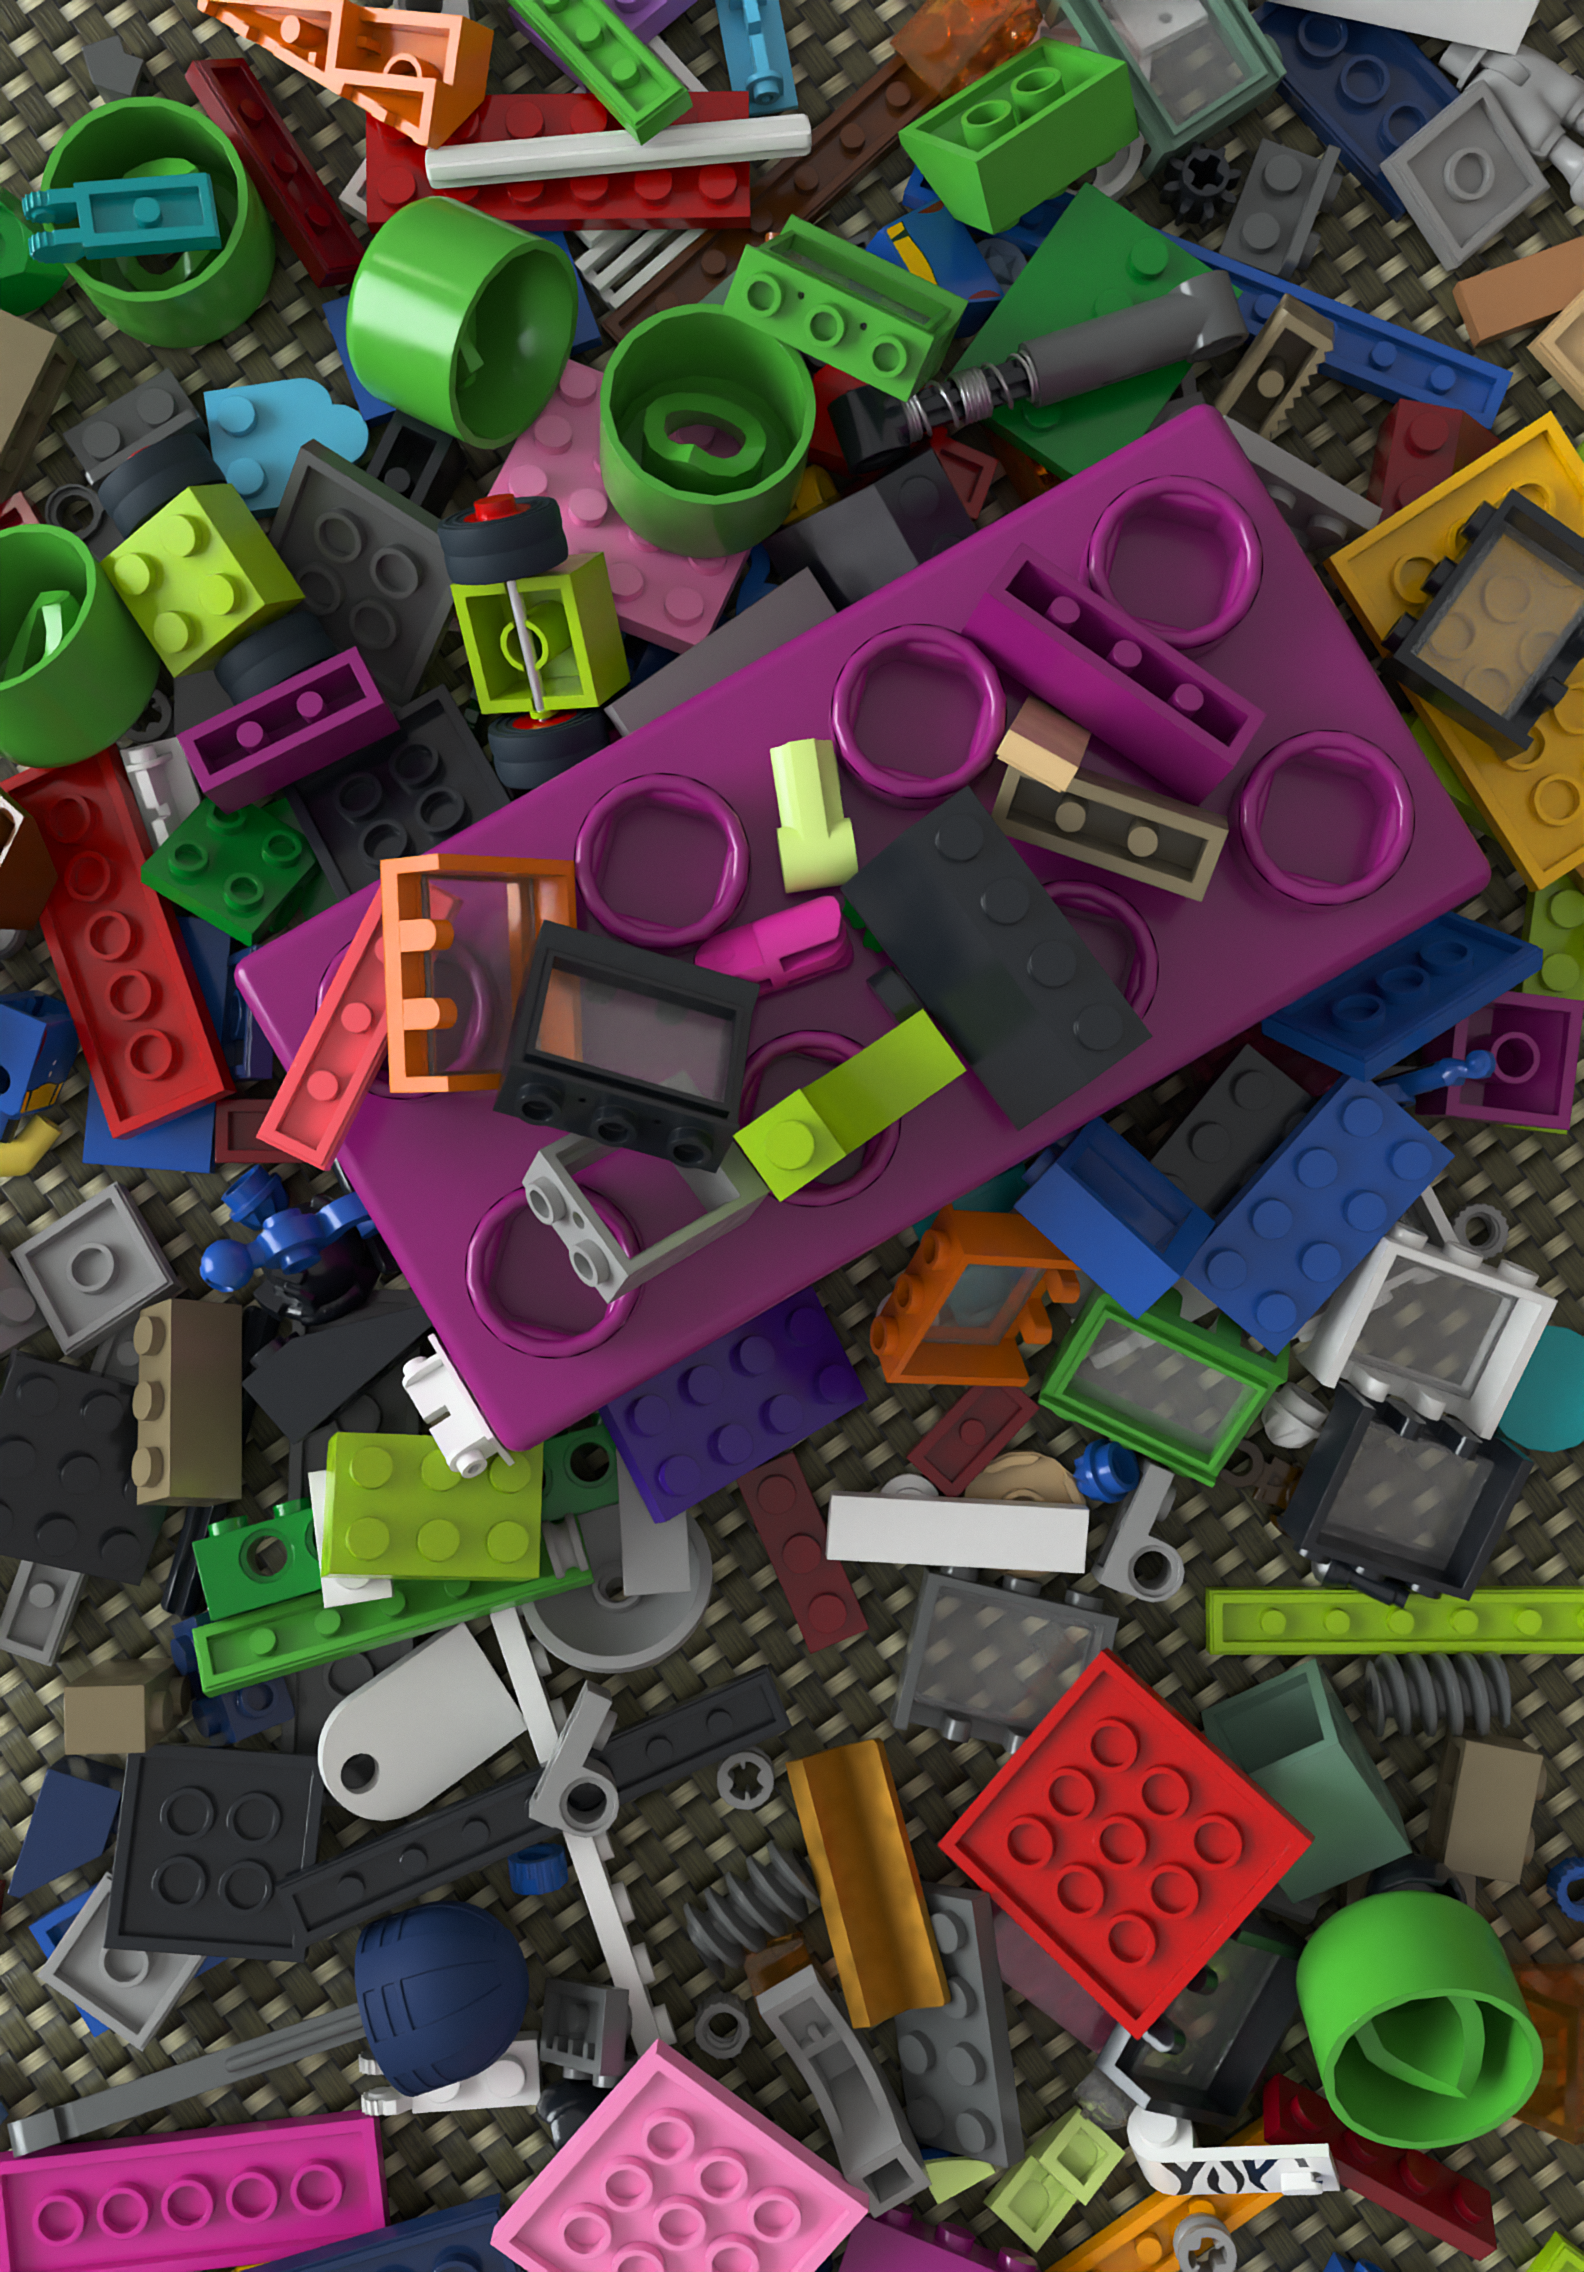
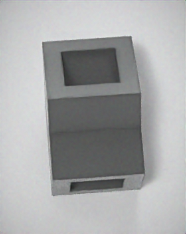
M119 35L81 47L92 82L106 104L131 97H149L155 79L143 59L130 55Z

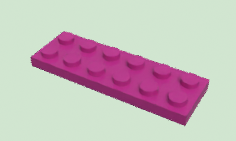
M362 2109L48 2146L16 2158L13 2156V2151L0 2152V2272H194L272 2262L391 2226L380 2120L377 2115H365V2113H362Z

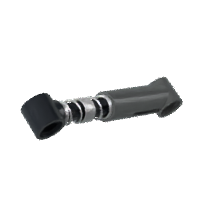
M1214 270L1181 283L1166 295L1021 342L1018 345L1017 354H1009L1005 363L994 366L991 363L984 362L981 364L980 369L972 366L962 371L959 370L953 374L950 373L947 381L941 384L929 380L925 388L918 391L907 403L872 385H865L837 397L828 405L827 411L849 474H865L889 466L905 457L911 451L910 444L917 440L920 441L923 437V432L927 431L928 436L931 437L933 434L932 429L953 422L955 427L958 428L960 425L959 420L965 425L972 424L978 420L981 421L983 418H990L995 408L1008 405L1009 409L1013 410L1014 402L1026 399L1038 409L1182 360H1186L1188 363L1209 360L1242 344L1248 338L1249 333L1228 272L1226 270Z

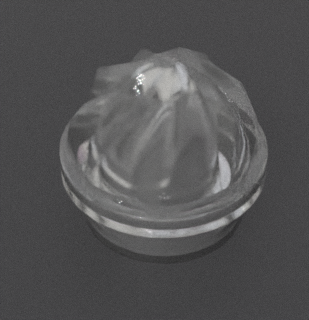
M1097 2066L1071 2094L1082 2106L1083 2110L1080 2112V2115L1085 2121L1088 2119L1104 2130L1119 2129L1127 2126L1129 2116L1138 2105Z

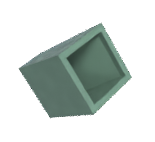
M1315 1658L1201 1711L1206 1737L1315 1836L1313 1843L1278 1881V1884L1292 1904L1325 1892L1334 1886L1412 1853L1399 1808L1333 1687Z

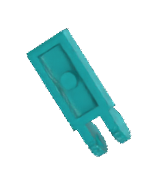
M206 172L73 183V188L48 189L44 192L38 190V192L25 194V198H22L24 217L27 220H31L32 223L61 224L69 223L75 218H79L80 228L37 232V234H32V237L28 238L30 257H33V260H37L38 263H75L84 256H86L87 260L222 249L211 176Z

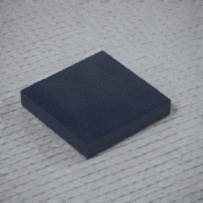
M253 945L227 957L228 975L222 1050L233 1082L245 1083L272 1079L273 1048L237 988L234 979L236 965L244 957L263 947V945Z

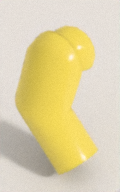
M37 1112L11 1143L0 1142V1177L23 1176L29 1173L63 1133V1130L50 1118Z

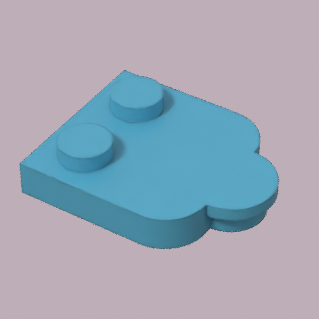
M295 378L203 392L213 461L224 474L227 484H233L255 519L276 516L300 447L311 439L320 442L354 465L364 458L369 449L370 432L360 413L349 406L334 404L327 390L314 380Z

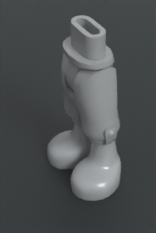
M1452 42L1441 57L1438 66L1458 79L1455 88L1462 94L1472 84L1485 79L1534 161L1546 162L1549 160L1570 184V196L1573 203L1584 210V148L1566 136V131L1563 129V127L1570 131L1573 129L1584 138V80L1576 75H1571L1544 54L1523 43H1520L1516 55Z

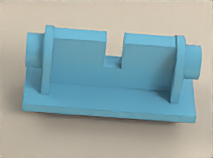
M715 0L731 90L749 91V117L798 109L779 0Z

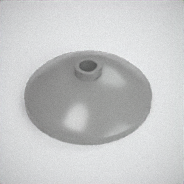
M619 1504L577 1516L595 1583L522 1604L521 1608L525 1619L535 1637L550 1653L574 1667L597 1673L631 1672L651 1666L670 1656L695 1632L705 1615L712 1594L713 1566L711 1553L704 1533L696 1520L686 1510L691 1581L690 1592L628 1596L622 1601H613L609 1598L610 1592L617 1587H623Z

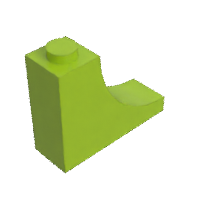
M921 1009L837 1068L806 1087L795 1091L737 1132L733 1137L778 1201L782 1202L967 1070L924 1009Z

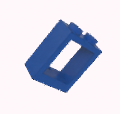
M1100 1116L1088 1122L1080 1131L1076 1129L1045 1148L1037 1160L1020 1177L1030 1187L1013 1206L1136 1320L1182 1277L1216 1224L1212 1218Z

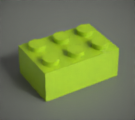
M337 1432L328 1440L321 1578L528 1581L539 1578L544 1442L524 1452H513L507 1449L515 1462L511 1466H508L499 1453L496 1452L486 1459L487 1467L483 1472L472 1478H464L460 1472L450 1470L443 1453L432 1435Z

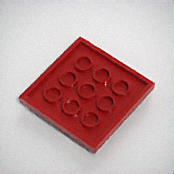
M1106 1647L1091 1662L937 1846L983 1891L989 1892L990 1897L1138 2041L1313 1843L1315 1836Z

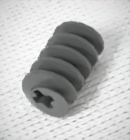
M1408 1652L1403 1656L1400 1664L1395 1655L1381 1653L1377 1656L1374 1664L1370 1660L1366 1664L1364 1697L1368 1720L1375 1737L1383 1736L1387 1718H1394L1401 1737H1408L1410 1735L1413 1718H1420L1427 1737H1434L1436 1735L1439 1718H1446L1453 1737H1460L1462 1735L1465 1717H1472L1479 1736H1487L1489 1734L1492 1717H1498L1501 1726L1505 1729L1510 1725L1511 1691L1505 1663L1494 1652L1483 1653L1478 1661H1476L1472 1654L1460 1652L1454 1656L1452 1662L1447 1655L1441 1652H1434L1429 1655L1426 1663L1421 1655L1415 1652Z
M770 1840L766 1843L771 1864L767 1867L750 1855L745 1859L750 1875L748 1881L744 1882L732 1871H728L724 1876L729 1895L724 1898L711 1886L703 1890L709 1908L706 1912L703 1913L689 1901L682 1905L688 1924V1934L704 1963L720 1981L725 1979L723 1962L735 1969L746 1963L744 1946L757 1954L767 1948L765 1930L778 1938L788 1932L785 1913L792 1919L801 1922L809 1916L806 1898L822 1907L812 1868L794 1847L786 1851L776 1842Z

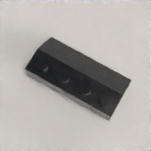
M968 785L905 830L840 887L843 895L1017 1131H1020L1086 1086L1153 1037Z

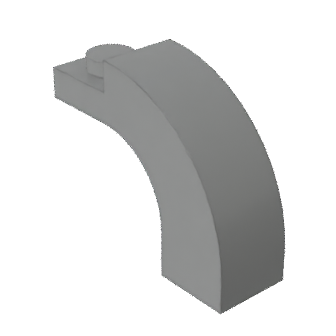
M813 1964L758 1995L756 2000L760 2015L806 2080L831 2133L843 2175L850 2185L869 2194V2212L874 2219L932 2185L921 2152L895 2092L861 2028L853 2029L847 2005L836 1989L831 1991Z

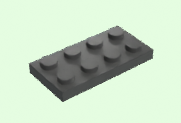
M920 1880L950 1991L951 2001L941 2007L909 2009L894 2016L908 2123L918 2143L1009 2169L1025 2159L990 1894L985 1891Z

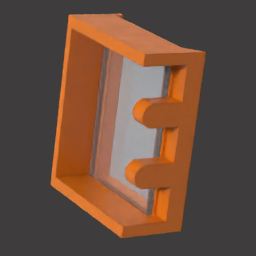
M441 853L380 860L390 1093L458 1092L498 1089L523 973L542 923L545 919L577 929L574 861ZM552 969L535 1049L582 1062L579 976Z
M952 1203L941 1208L930 1229L926 1230L923 1234L919 1248L905 1272L898 1277L895 1289L881 1313L872 1322L870 1345L873 1353L879 1358L886 1383L1025 1387L1030 1378L1015 1337L1020 1331L1026 1344L1047 1345L1050 1342L1052 1325L1041 1298L1046 1290H1048L1050 1298L1054 1303H1076L1080 1296V1284L1074 1270L1081 1269L1022 1214L954 1210Z

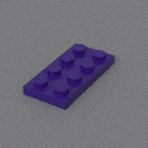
M809 1286L598 1409V1412L654 1523L657 1524L674 1518L867 1401L868 1397L813 1287Z

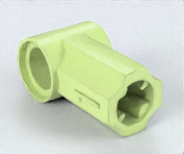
M812 738L791 741L785 745L771 748L770 756L781 827L776 828L785 893L844 885L858 872V863L851 820L849 817L844 818L840 794L841 785L833 741Z

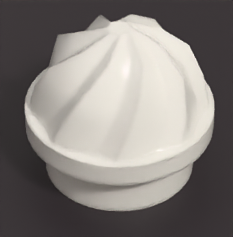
M1287 1382L1280 1392L1274 1391L1263 1409L1261 1419L1265 1432L1272 1443L1285 1448H1301L1314 1438H1319L1323 1430L1321 1424L1329 1415V1411L1305 1389L1295 1383Z

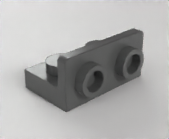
M1262 138L1218 253L1288 282L1295 269L1306 272L1321 238V233L1311 230L1317 212L1329 213L1343 179V175L1333 172L1341 148L1329 144L1320 160Z
M169 367L62 434L86 471V479L97 493L103 481L136 451L180 434H194L204 445L210 443L208 426Z
M546 1977L539 2060L563 2066L562 2077L593 2080V2086L615 2088L642 2057L625 2053V2044L632 2029V2012L628 2004L629 1989L574 1978Z

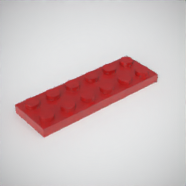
M749 91L688 92L693 107L670 125L748 119ZM593 93L485 95L484 101L441 146L626 129ZM366 111L367 224L371 234L378 233L382 226L404 206L430 196H444L456 199L526 231L751 228L750 161L435 189L431 187L428 181L425 167V153L429 148L417 144L406 134L373 117L370 112Z
M116 742L84 761L58 768H29L0 782V787L35 818L59 876L39 917V922L112 1138L120 1140L130 1139L237 1092L171 900L141 882V866L152 856L154 851Z

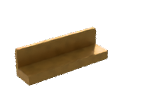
M878 1737L836 1746L785 1762L853 2029L872 2027L909 2009L941 2007L950 2003V1991L883 1740Z

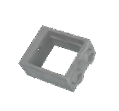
M683 1072L660 1084L668 1088L700 1096ZM570 1133L538 1151L522 1184L526 1188V1198L533 1213L544 1224L552 1225L569 1249L571 1264L579 1278L588 1286L596 1287L606 1303L610 1304L745 1223L768 1195L770 1190L734 1141L716 1174L697 1168H684L674 1164L708 1213L631 1259L628 1258L571 1178L572 1175L622 1147L606 1146L595 1139Z

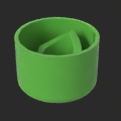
M131 97L113 101L94 109L75 122L64 133L46 164L41 182V191L73 188V183L206 172L211 176L222 249L184 252L175 266L162 275L148 273L141 267L137 256L87 260L86 256H84L75 263H64L63 265L101 314L125 334L144 343L163 348L180 349L206 345L224 338L244 324L265 297L272 280L276 257L275 237L271 219L237 151L224 132L212 120L190 106L177 101L159 97ZM78 217L69 223H43L44 229L47 232L59 229L80 228Z
M430 196L411 202L397 211L378 231L366 250L354 278L347 308L346 342L349 358L358 380L379 401L480 449H495L512 442L526 431L544 410L555 392L567 365L575 337L578 317V286L574 268L566 253L553 242L461 201L444 196Z
M698 303L677 306L661 311L638 324L623 338L611 355L603 375L600 391V469L604 487L612 505L623 521L645 541L669 553L691 558L709 559L735 555L758 545L779 528L794 507L801 490L816 416V399L813 383L805 362L794 347L723 313L724 305ZM693 425L717 427L733 436L742 449L737 455L724 459L709 455L695 444H678L668 439V436L680 428Z
M25 524L0 530V756L14 764L30 768H58L84 761L115 743L142 715L157 685L161 657L108 579L100 565V561L79 537L66 529L47 524Z
M1397 1890L1383 1892L1362 1898L1338 1910L1318 1927L1305 1945L1299 1958L1296 1973V1987L1300 2007L1330 2107L1336 2116L1357 2134L1374 2142L1398 2148L1431 2149L1451 2146L1472 2140L1497 2128L1516 2114L1533 2094L1543 2068L1542 2043L1501 1941L1487 1920L1475 1909L1449 1896L1429 1891Z

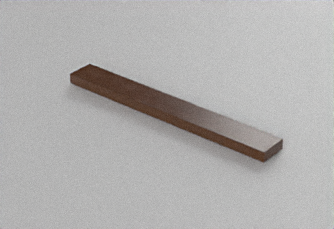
M957 0L811 132L812 147L808 155L781 159L750 188L751 228L707 229L629 300L609 315L600 324L602 333L617 347L633 328L647 318L673 307L697 304L738 268L746 244L758 247L765 243L766 233H781L791 214L814 224L901 145L898 135L900 130L961 91L1010 46L1012 34L1003 26L980 37L962 2Z

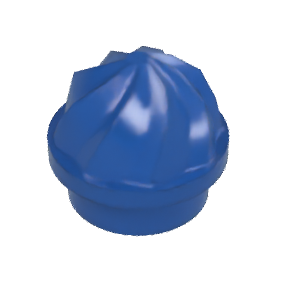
M260 1164L249 1169L221 1198L232 1210L229 1217L234 1222H239L254 1231L263 1230L262 1224L266 1219L287 1209L289 1206L290 1197L281 1183V1176L277 1172L269 1175Z
M1106 1439L1092 1441L1087 1445L1084 1453L1074 1460L1076 1471L1073 1477L1076 1478V1486L1082 1494L1087 1495L1093 1501L1119 1502L1127 1496L1129 1491L1134 1490L1138 1486L1140 1470L1135 1454L1132 1450L1123 1448L1117 1441L1111 1442Z

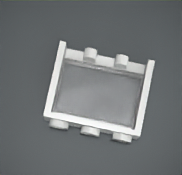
M1397 1221L1335 1290L1310 1346L1295 1358L1322 1385L1335 1388L1340 1377L1348 1380L1360 1393L1375 1401L1384 1402L1387 1394H1391L1404 1399L1414 1410L1432 1420L1439 1421L1443 1412L1457 1416L1479 1437L1491 1440L1558 1300L1536 1286L1539 1278L1538 1274L1521 1265L1502 1259L1499 1267L1495 1268L1482 1263L1484 1256L1481 1253L1451 1240L1446 1241L1443 1249L1426 1243L1428 1236L1425 1233Z

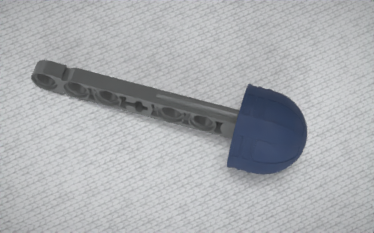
M442 1900L428 1902L372 1921L362 1930L356 1947L355 1986L358 2002L9 2123L7 2127L13 2156L16 2158L364 2037H367L377 2064L387 2080L398 2092L405 2096H419L473 2077L496 2062L506 2052L520 2030L529 1997V1975L522 1949L510 1930L504 1927L496 1917L476 1905L461 1901Z

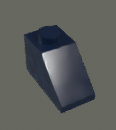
M64 1755L47 1768L7 1892L8 1895L20 1898L101 1856L117 1841L125 1770L79 1755Z

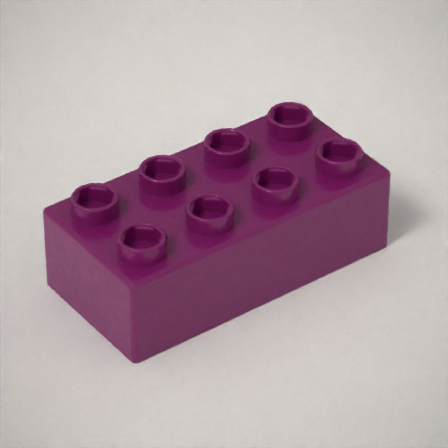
M1208 404L1193 406L421 854L441 853L573 860L575 866L578 930L693 964V957L698 949L708 939L725 931L751 923L754 920L822 896H834L842 910L845 906V896L841 892L840 887L843 885L785 893L776 828L781 827L770 749L785 745L791 741L815 738L817 740L833 741L841 785L840 794L844 818L849 817L851 820L858 872L905 830L967 785L991 816L1009 765L998 759L999 755L995 753L1029 694L1055 708L994 665L981 648L960 634L983 594L1021 541L1268 714L1235 767L1198 806L1227 816L1229 828L1202 902L1005 835L1153 1037L1086 1086L1020 1131H1017L924 1005L931 1017V1021L967 1071L782 1202L778 1201L734 1139L735 1144L770 1190L768 1195L745 1223L610 1304L606 1303L596 1287L588 1286L579 1278L571 1264L569 1249L553 1226L544 1224L533 1213L526 1198V1188L522 1184L538 1151L570 1134V1132L549 1126L531 1125L520 1118L493 1111L497 1089L458 1092L390 1093L387 1053L336 1158L500 1442L507 1449L513 1452H524L539 1445L1481 893L1488 886L1492 871L1487 858L1223 415L1214 406ZM1091 734L1080 767L1192 804L1097 736ZM381 878L247 955L236 965L234 979L237 988L287 1073L379 889ZM427 881L428 884L462 901L451 923L454 929L453 943L449 949L437 951L430 966L432 998H450L457 1007V1020L453 1027L449 1029H433L435 1072L502 1069L510 1036L505 885L499 883ZM843 915L849 939L854 948L855 959L849 966L757 997L751 1019L739 1108V1131L798 1089L804 1088L823 1077L897 1027L868 986L866 979L885 965L889 967L894 966L900 974L901 972L885 950L876 954L873 950L863 947V937L867 926L863 929L855 930L852 928L850 920ZM579 977L582 1063L658 1085L683 1072L700 1096L711 1100L720 1035L727 1020L689 1009L680 1026L667 1028L655 1021L656 999L617 988L614 998L609 1005L604 1007L592 1006L583 998L586 978ZM623 1147L571 1176L629 1259L708 1213L671 1161Z

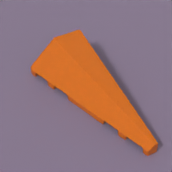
M198 0L197 9L223 22L234 29V32L272 52L275 57L337 95L357 104L370 112L373 117L396 128L412 138V141L426 148L437 150L484 101L494 31L463 15L361 7L348 0Z

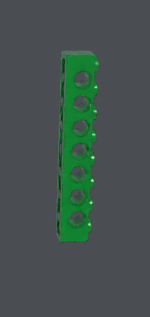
M599 1413L591 1415L593 1427L569 1434L566 1428L544 1441L543 1471L546 1475V1485L542 1492L541 1521L549 1519L553 1523L563 1520L566 1513L573 1512L574 1516H579L619 1504L616 1445ZM584 1446L599 1447L608 1456L609 1468L606 1474L597 1481L586 1482L580 1480L572 1472V1457L576 1451ZM311 1496L272 1507L274 1519L250 1526L247 1515L210 1524L207 1526L210 1537L192 1542L211 1621L224 1620L322 1591ZM276 1537L284 1543L287 1549V1561L278 1573L267 1576L258 1569L255 1563V1552L260 1543L265 1539Z

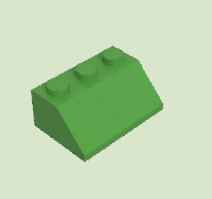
M1045 36L898 132L901 145L953 218L992 235L1011 229L1019 222L1021 216L1045 200L1060 196L1067 190L1070 183L1092 168L1109 163L1115 158L1116 152L1140 137L1127 62Z

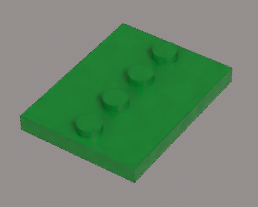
M1086 181L950 373L953 374L972 366L980 369L981 364L984 362L991 363L994 366L1005 363L1009 354H1017L1018 345L1021 342L1166 295L1181 283L1213 270ZM1232 284L1238 301L1243 291ZM1182 360L1038 409L1032 403L1023 399L1014 402L1013 410L1009 409L1008 405L993 409V414L990 418L987 417L978 421L1061 480L1066 481L1145 435L1194 363Z

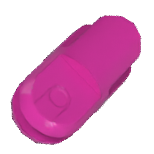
M822 896L711 937L698 949L693 957V964L760 984L757 996L760 997L849 966L855 958L854 948L849 939L848 929L843 920L840 904L834 896Z

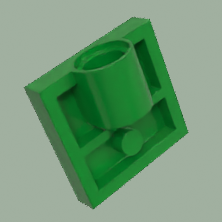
M206 797L141 866V882L248 947H251L257 943L267 930L278 933L288 925L300 907L306 885L322 867L306 836L252 803L226 815L213 801Z

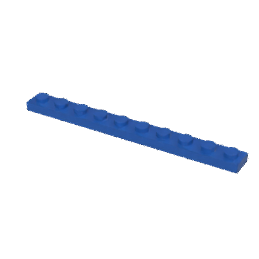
M916 165L905 188L902 205L914 210L938 197ZM1064 192L1056 198L1045 200L1021 216L1019 222L1014 227L995 235L965 223L964 225L968 232L986 239L1000 238L1016 245L1023 254L1032 257L1075 195ZM1154 228L1213 271L1226 270L1231 283L1243 291L1238 303L1249 333L1248 338L1243 343L1252 344L1284 294L1288 293L1334 323V351L1327 352L1326 362L1319 363L1318 373L1394 404L1401 398L1464 410L1487 430H1491L1513 372Z

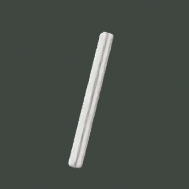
M792 114L670 125L642 146L627 130L440 146L437 150L427 149L425 153V167L431 187L443 189L806 156L811 152V125L807 115Z

